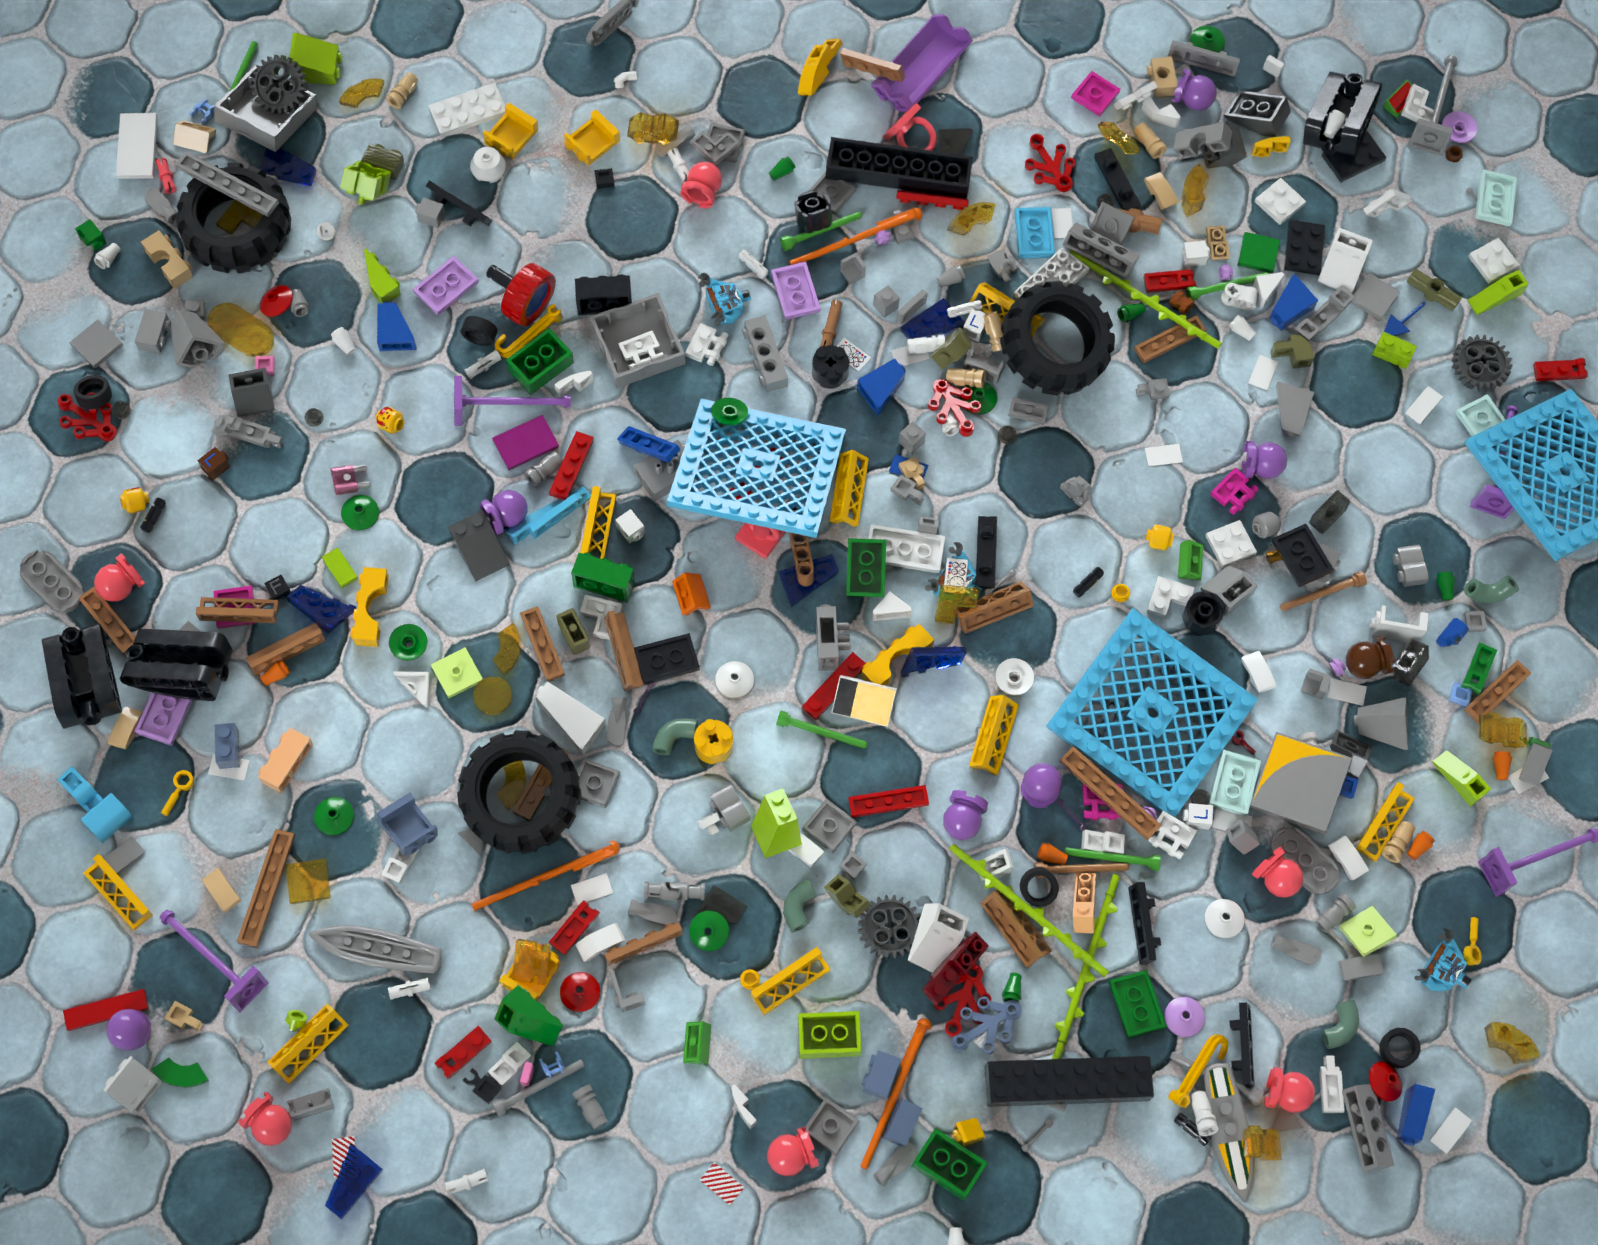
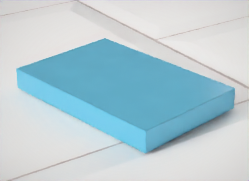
M1051 207L1015 208L1018 258H1051L1055 254Z

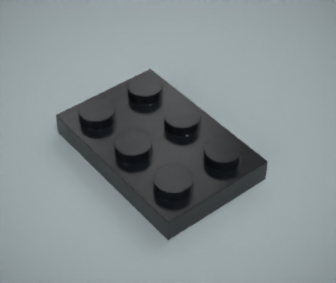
M1366 131L1356 156L1338 152L1331 155L1323 152L1321 155L1340 183L1384 162L1387 158L1368 131Z
M1289 220L1284 270L1320 275L1325 225Z
M1307 524L1272 538L1274 547L1298 587L1333 573L1334 568Z
M690 633L634 647L644 685L700 670Z

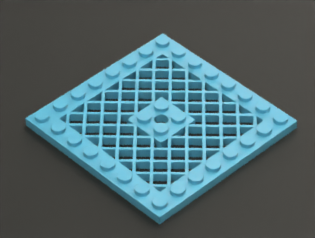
M1572 389L1486 429L1464 442L1555 562L1598 540V517L1595 518V515L1598 516V509L1595 508V505H1598V498L1596 497V494H1598V422ZM1564 419L1570 420L1571 423L1564 422ZM1551 425L1558 427V430L1552 429ZM1563 429L1570 431V434L1564 433ZM1538 431L1545 433V437L1539 435ZM1575 434L1582 435V438L1576 437ZM1551 435L1557 437V441L1550 439ZM1525 438L1532 439V443L1525 441ZM1563 440L1569 441V445L1563 443ZM1538 442L1544 443V447L1537 445ZM1512 444L1518 445L1519 449L1513 448ZM1575 444L1581 445V449L1575 447ZM1550 446L1555 447L1556 451L1551 450ZM1587 448L1593 449V453L1587 451ZM1524 449L1531 450V453L1525 452ZM1499 450L1506 452V456L1499 454ZM1537 452L1543 454V457L1537 456ZM1511 454L1518 456V460L1511 458ZM1574 454L1579 455L1580 459L1575 458ZM1586 458L1591 459L1592 463L1587 462ZM1524 459L1530 460V464L1523 462ZM1510 466H1516L1517 470L1511 469ZM1585 468L1592 470V474L1585 472ZM1523 469L1529 471V474L1523 473ZM1535 473L1542 475V478L1535 477ZM1522 480L1528 481V485L1523 484ZM1534 484L1540 485L1541 489L1535 488ZM1546 488L1552 489L1553 494L1546 492ZM1584 490L1590 491V495L1585 494ZM1533 494L1540 496V500L1534 499ZM1571 496L1577 498V502L1571 500ZM1546 499L1552 500V504L1546 503ZM1583 500L1590 502V505L1583 504ZM1558 503L1564 504V508L1558 507ZM1570 507L1576 508L1577 512L1570 511ZM1545 509L1551 511V515L1546 514ZM1585 511L1589 513V517L1582 515V512ZM1557 513L1563 515L1564 519L1558 518ZM1569 518L1575 519L1576 523L1570 522ZM1556 524L1563 526V530L1556 528Z
M701 399L667 499V506L817 538L846 429L748 409V417L744 422L737 425H725L720 428L718 425L722 423L716 421L711 414V407L715 401ZM740 427L743 428L742 431H738L737 429ZM760 431L762 434L756 435L755 432ZM731 432L732 435L727 436L725 433ZM749 435L750 439L746 440L744 437ZM778 435L780 438L774 439L773 436ZM720 436L722 439L716 440L715 437ZM767 439L769 442L764 444L762 441ZM797 439L798 442L793 443L791 440ZM738 440L740 443L734 444L733 441ZM785 443L787 446L782 448L781 444ZM815 443L816 446L811 447L810 444ZM727 444L728 447L723 449L722 445ZM757 444L758 447L752 448L751 445ZM774 447L776 451L771 452L769 449ZM804 447L805 450L800 451L799 448ZM716 449L717 452L712 453L710 450ZM792 451L794 455L789 456L788 453ZM734 452L735 456L730 457L729 454ZM811 455L813 458L808 460L806 457ZM723 457L725 460L719 462L718 458ZM800 460L802 463L796 464L795 461ZM711 461L713 464L708 466L706 463ZM789 464L791 467L786 469L784 465ZM728 465L732 467L728 470L725 469V467ZM807 468L809 471L804 473L803 469ZM719 470L720 473L715 474L713 471ZM796 472L798 476L793 477L791 474ZM707 474L709 477L704 479L702 476ZM785 477L787 480L782 482L780 478ZM724 478L728 480L724 483L721 482V479ZM804 481L806 484L800 485L799 482ZM744 482L746 485L741 487L739 484ZM715 483L716 486L710 487L709 484ZM792 485L794 489L789 490L787 487ZM733 486L735 490L729 491L727 489ZM763 486L765 489L760 491L758 487ZM701 487H703V488L705 489L704 491H701V492L698 491V489L701 488ZM782 490V494L778 495L776 491ZM722 491L723 495L718 496L716 494L717 492ZM752 491L753 494L748 495L746 492ZM769 494L772 496V498L766 499L765 497ZM800 494L802 497L797 499L795 495ZM738 495H740V496L742 497V498L739 499V500H737V499L735 498V497L738 496ZM789 498L791 502L785 503L783 501ZM757 499H759V500L761 501L760 503H757V504H755V502H754V500H757ZM778 503V507L774 508L772 506L773 504ZM794 507H796V508L798 509V510L795 511V512H793V511L791 510V509L794 508Z
M1132 608L1046 725V728L1072 747L1074 746L1080 753L1160 812L1164 811L1176 817L1258 699ZM1143 643L1144 651L1136 652L1135 644ZM1130 645L1131 653L1123 654ZM1149 646H1151L1155 650L1149 651ZM1159 654L1160 663L1152 664L1150 655ZM1146 656L1147 664L1139 665L1137 657ZM1164 656L1171 662H1165ZM1124 658H1133L1134 666L1126 667ZM1118 660H1120L1121 668H1113ZM1174 666L1176 674L1168 675L1166 667ZM1161 667L1163 676L1154 677L1153 668ZM1180 668L1184 670L1186 673L1181 674ZM1148 669L1149 678H1141L1140 670ZM1135 670L1136 679L1128 680L1127 671ZM1122 672L1123 681L1115 682L1113 673ZM1109 674L1110 682L1102 683ZM1190 677L1191 686L1183 687L1182 678ZM1177 679L1178 688H1170L1169 680ZM1164 680L1165 689L1157 690L1155 681ZM1196 680L1203 685H1196ZM1151 682V687L1147 686L1144 690L1142 683ZM1129 684H1138L1139 692L1131 693ZM1124 685L1126 694L1117 695L1116 686ZM1111 687L1113 695L1104 696L1103 688ZM1098 689L1099 697L1091 698ZM1199 689H1206V698H1199ZM1193 690L1194 699L1186 700L1184 691ZM1211 691L1217 694L1218 696L1212 697ZM1180 692L1181 701H1173L1171 693ZM1165 693H1166L1167 699L1164 698V697H1163L1162 695H1160V694H1165ZM1132 697H1139L1133 706ZM1127 698L1128 707L1120 708L1118 699ZM1114 700L1115 709H1107L1105 701ZM1221 700L1223 709L1215 710L1213 701ZM1100 701L1102 710L1093 711L1092 702ZM1208 702L1210 711H1202L1200 703ZM1195 703L1197 712L1189 713L1187 704ZM1087 704L1089 712L1080 713ZM1177 705H1182L1184 714L1176 715L1179 710ZM1148 709H1155L1157 717H1150ZM1129 711L1126 715L1128 721H1123L1121 712ZM1108 713H1116L1118 722L1109 723ZM1224 713L1217 722L1216 714ZM1094 715H1103L1104 723L1096 724ZM1211 715L1213 724L1204 725L1203 716ZM1090 716L1091 725L1083 726L1081 717ZM1198 716L1199 725L1191 726L1190 717ZM1185 718L1186 727L1178 728L1176 719ZM1172 720L1173 729H1166ZM1132 724L1133 733L1125 734L1123 725ZM1119 726L1120 735L1112 736L1110 727ZM1137 726L1145 732L1138 733ZM1097 728H1106L1107 737H1098ZM1213 728L1207 736L1205 729ZM1092 729L1093 735L1088 733L1086 730ZM1201 730L1202 739H1194L1192 731ZM1187 731L1189 740L1181 741L1179 732ZM1174 733L1176 742L1168 743L1166 734ZM1148 736L1149 745L1141 746L1139 737ZM1161 736L1162 743L1154 744L1153 738L1157 740ZM1135 738L1136 747L1128 748L1126 739ZM1121 739L1123 748L1114 749L1113 740ZM1108 741L1109 747L1103 744L1102 742ZM1202 743V745L1196 752L1195 744ZM1190 744L1191 753L1183 754L1182 745ZM1177 746L1178 755L1170 756L1168 747ZM1164 748L1165 757L1157 758L1155 749ZM1150 749L1152 758L1143 759L1142 750ZM1137 751L1139 760L1130 761L1129 752ZM1117 753H1124L1125 759ZM1185 758H1192V759L1190 760V762L1188 763V765L1186 766L1184 759H1185ZM1179 759L1181 768L1173 769L1171 760ZM1166 761L1168 770L1159 771L1158 762ZM1145 763H1153L1155 772L1146 773ZM1140 764L1141 771L1133 765ZM1174 773H1181L1175 782ZM1169 774L1170 783L1162 784L1160 775ZM1150 776H1156L1157 783Z

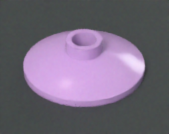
M1452 112L1443 119L1442 125L1453 128L1450 140L1453 142H1468L1477 133L1476 121L1465 112Z
M1179 997L1167 1005L1164 1020L1168 1029L1175 1035L1191 1037L1202 1029L1205 1022V1014L1201 1005L1194 999ZM1183 1012H1187L1189 1014L1188 1019H1185L1182 1016Z

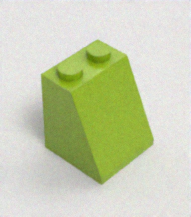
M293 32L289 57L293 59L292 62H298L297 67H303L300 73L307 75L303 80L310 84L336 85L337 78H340L341 75L339 64L343 62V53L340 52L339 46Z
M784 789L766 794L751 825L764 858L802 845L798 819Z

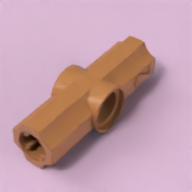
M1119 209L1135 217L1129 232L1145 231L1159 235L1162 218L1145 215L1139 209H1129L1128 211Z

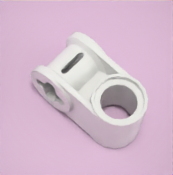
M1229 283L1221 295V301L1227 306L1247 311L1254 310L1258 290L1250 286Z

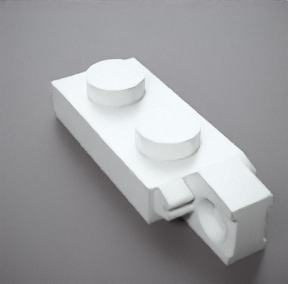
M1334 1056L1323 1057L1324 1067H1320L1319 1072L1322 1113H1344L1342 1072L1339 1070V1067H1335Z

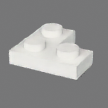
M1155 81L1113 104L1116 111L1121 108L1124 111L1132 107L1133 102L1137 101L1140 103L1153 95V90L1157 88Z
M1413 84L1410 87L1401 115L1416 123L1419 118L1431 122L1434 110L1425 106L1429 91Z
M1390 189L1385 191L1380 198L1371 201L1364 208L1366 215L1375 218L1388 208L1399 211L1412 202V199L1408 194Z
M1158 576L1147 612L1165 618L1170 601L1186 606L1193 594L1194 587Z
M585 595L580 615L596 618L597 622L593 636L610 641L604 617L609 611H614L615 614L621 613L622 604Z

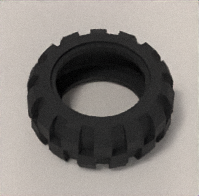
M228 163V167L219 169L278 200L279 204L270 216L262 215L259 223L251 231L238 237L223 238L212 235L204 229L208 215L218 205L234 199L193 178L186 186L188 192L183 191L179 198L176 224L186 250L191 252L195 260L206 267L211 264L212 269L215 271L229 274L230 269H236L237 273L240 274L250 272V267L257 264L260 267L272 261L271 254L273 252L279 254L287 241L286 235L291 231V216L282 187L273 177L267 176L265 171L251 165L246 169L241 163Z
M1048 281L1043 286L1034 285L1016 299L1008 313L1004 316L1001 326L1003 336L1000 338L1002 353L1008 354L1009 360L1006 363L1013 374L1018 372L1024 378L1022 383L1031 389L1038 386L1042 388V393L1056 396L1060 392L1066 395L1079 392L1085 386H1090L1105 371L1111 361L1110 353L1114 350L1115 335L1110 333L1113 323L1108 311L1103 313L1099 306L1102 302L1094 294L1089 297L1083 293L1084 288L1069 283L1065 287L1062 281ZM1041 313H1056L1072 321L1083 338L1084 354L1082 360L1074 364H1059L1043 356L1036 348L1031 337V321L1033 316Z
M515 730L514 734L505 735L500 733L489 738L490 742L482 748L479 745L469 755L471 760L467 767H462L458 779L460 791L457 792V797L464 821L471 831L485 844L487 843L499 851L506 853L513 851L526 854L537 852V848L544 845L549 847L560 839L559 835L566 828L569 829L576 818L575 811L577 806L580 805L581 789L575 765L564 749H561L555 741L542 734L538 736L530 731ZM523 760L541 764L549 770L553 781V792L546 809L535 819L523 824H506L493 818L489 812L486 798L487 789L493 776L502 767L512 762Z

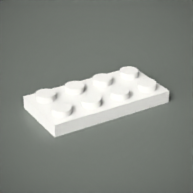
M495 83L428 105L441 137L491 121L505 114V104Z
M870 524L868 539H886V565L940 573L945 536Z

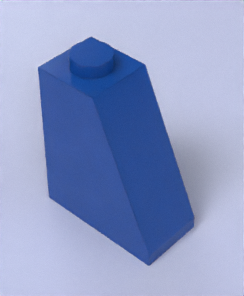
M1296 274L1292 275L1270 315L1272 324L1278 327L1280 331L1315 309L1318 299Z
M392 302L377 303V344L379 351L417 350L415 339L397 304Z
M895 358L859 378L857 382L858 390L877 416L881 414L904 381L905 368Z
M1414 1084L1405 1091L1397 1139L1403 1140L1402 1143L1414 1146L1422 1141L1435 1093L1434 1088Z

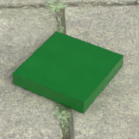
M1244 232L1237 266L1273 274L1280 240Z

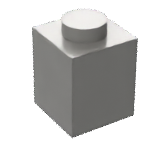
M423 197L421 203L417 204L415 213L419 222L438 228L445 215L443 204Z
M888 285L874 295L873 306L885 318L899 308L900 298Z
M912 421L900 432L898 443L913 454L925 443L926 432Z

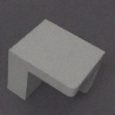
M856 252L841 260L840 271L850 285L865 277L866 266Z
M1309 669L1301 692L1323 699L1327 693L1332 676Z
M1242 819L1226 829L1229 842L1242 854H1246L1260 845L1256 831Z

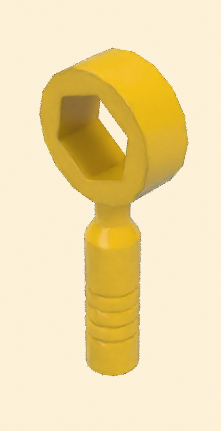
M181 770L174 775L173 783L176 786V790L171 794L161 811V814L168 817L179 798L180 791H187L193 787L194 777L189 771ZM181 776L189 777L190 780L186 785H179L178 780Z
M1476 917L1470 919L1469 940L1471 945L1466 946L1463 951L1464 959L1470 966L1480 964L1482 959L1480 949L1476 945L1479 921Z

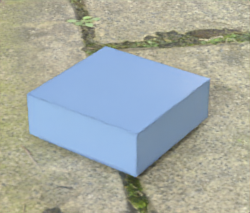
M1454 682L1449 702L1467 707L1473 690L1462 688L1460 683Z

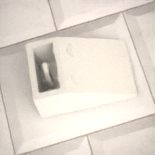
M1338 228L1317 282L1334 289H1338L1342 285L1352 293L1373 240Z
M940 903L924 904L908 961L933 973L962 941L969 918Z
M130 1056L121 1062L118 1067L119 1071L115 1076H111L106 1081L103 1091L137 1116L163 1082Z

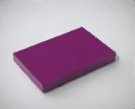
M543 415L492 438L508 471L559 448V444Z

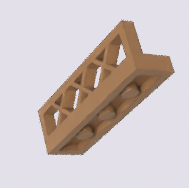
M1021 581L955 607L953 612L960 620L962 631L966 634L1034 607L1030 589Z
M201 597L200 607H196V616L199 621L277 623L279 601ZM205 603H214L217 607H205ZM227 604H233L236 608L223 607H225ZM249 604L253 605L256 609L244 607ZM266 605H274L273 609H262Z
M609 611L604 620L623 689L626 691L643 687L642 676L624 612L615 614L614 611Z
M314 623L246 657L255 676L267 671L276 661L283 660L285 662L325 642V638L317 623Z
M996 890L980 904L1024 965L1029 968L1040 958L1050 954L1052 950L1022 910H1015L1014 903L1002 894L1007 901L1005 902L1000 896L1002 893ZM1037 945L1041 947V949L1043 950L1042 952L1039 950Z

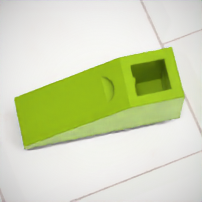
M365 248L364 253L372 294L380 303L391 302L401 295L399 289L401 285L395 277L391 278L390 272L385 265L381 266L379 264L377 256Z
M1517 270L1502 277L1470 298L1467 302L1475 314L1479 315L1523 295L1529 283L1520 270Z
M1447 750L1432 761L1470 807L1486 796L1491 790L1477 772Z

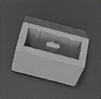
M1228 565L1203 585L1200 590L1205 591V593L1216 594L1222 600L1224 615L1227 616L1252 596L1258 585L1244 571Z

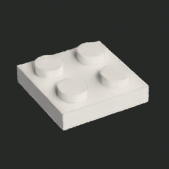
M1282 178L1255 199V203L1279 225L1306 203Z
M1500 238L1471 252L1468 256L1488 284L1513 272L1520 266Z
M1240 520L1210 531L1205 535L1221 568L1254 556L1257 553Z

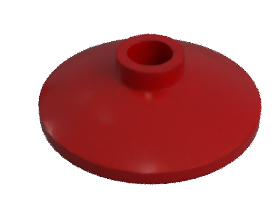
M278 285L269 289L261 298V312L268 317H276L284 313L293 301L292 290L285 285Z
M585 972L570 974L564 979L560 987V998L563 1004L574 1012L590 1010L597 1004L600 997L598 981L592 975ZM578 987L583 988V992L580 994L576 992Z
M1377 1062L1371 1066L1369 1070V1083L1374 1093L1380 1099L1387 1102L1397 1100L1402 1093V1082L1395 1068L1386 1062Z

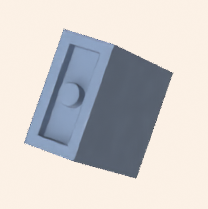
M411 792L377 812L378 823L404 857L409 853H415L425 843L433 842L438 836L437 826H432L415 804V797Z

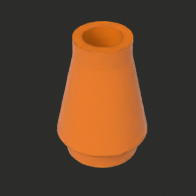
M281 660L279 662L276 661L260 678L268 686L271 683L288 677L287 675L291 672L285 662Z
M1494 752V757L1492 758L1496 780H1508L1512 762L1510 752Z
M1425 831L1418 833L1406 854L1416 861L1422 854L1433 847L1434 838Z
M1042 843L1037 853V857L1041 861L1065 865L1068 858L1067 854H1064L1050 843Z

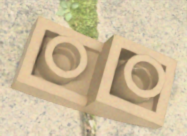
M1160 172L1144 179L1150 195H1155L1161 210L1179 203L1171 186Z
M1225 226L1206 227L1211 261L1229 260L1228 241H1226Z
M125 707L112 729L108 744L127 749L136 736L134 730L143 712Z
M219 868L202 879L224 913L241 902L238 894Z

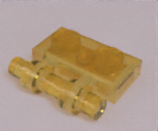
M517 939L512 979L532 983L534 976H537V984L545 985L549 974L547 965L551 957L549 952L550 944H542L541 950H537L538 942ZM536 958L540 959L539 968H535Z

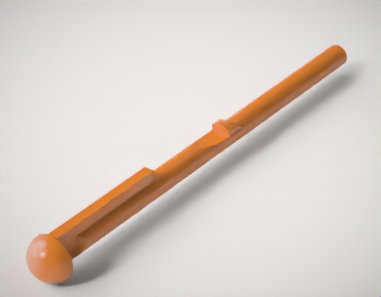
M919 208L907 210L877 222L876 227L863 231L850 239L845 237L843 240L789 261V264L794 265L810 261L913 219L919 221L923 213Z
M611 840L609 841L610 845L471 903L474 911L522 890L540 885V882L572 869L575 872L608 857L617 855L620 851V845L618 842Z
M922 1018L917 1022L918 1025L900 1065L902 1069L889 1099L886 1100L885 1109L860 1165L863 1169L867 1170L926 1030H931L932 1028L931 1022L926 1018Z

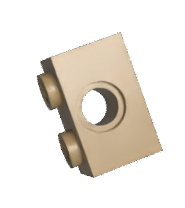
M1172 57L1151 58L1150 65L1147 66V75L1151 78L1150 83L1155 81L1157 88L1153 90L1154 98L1175 96L1174 93L1178 84Z

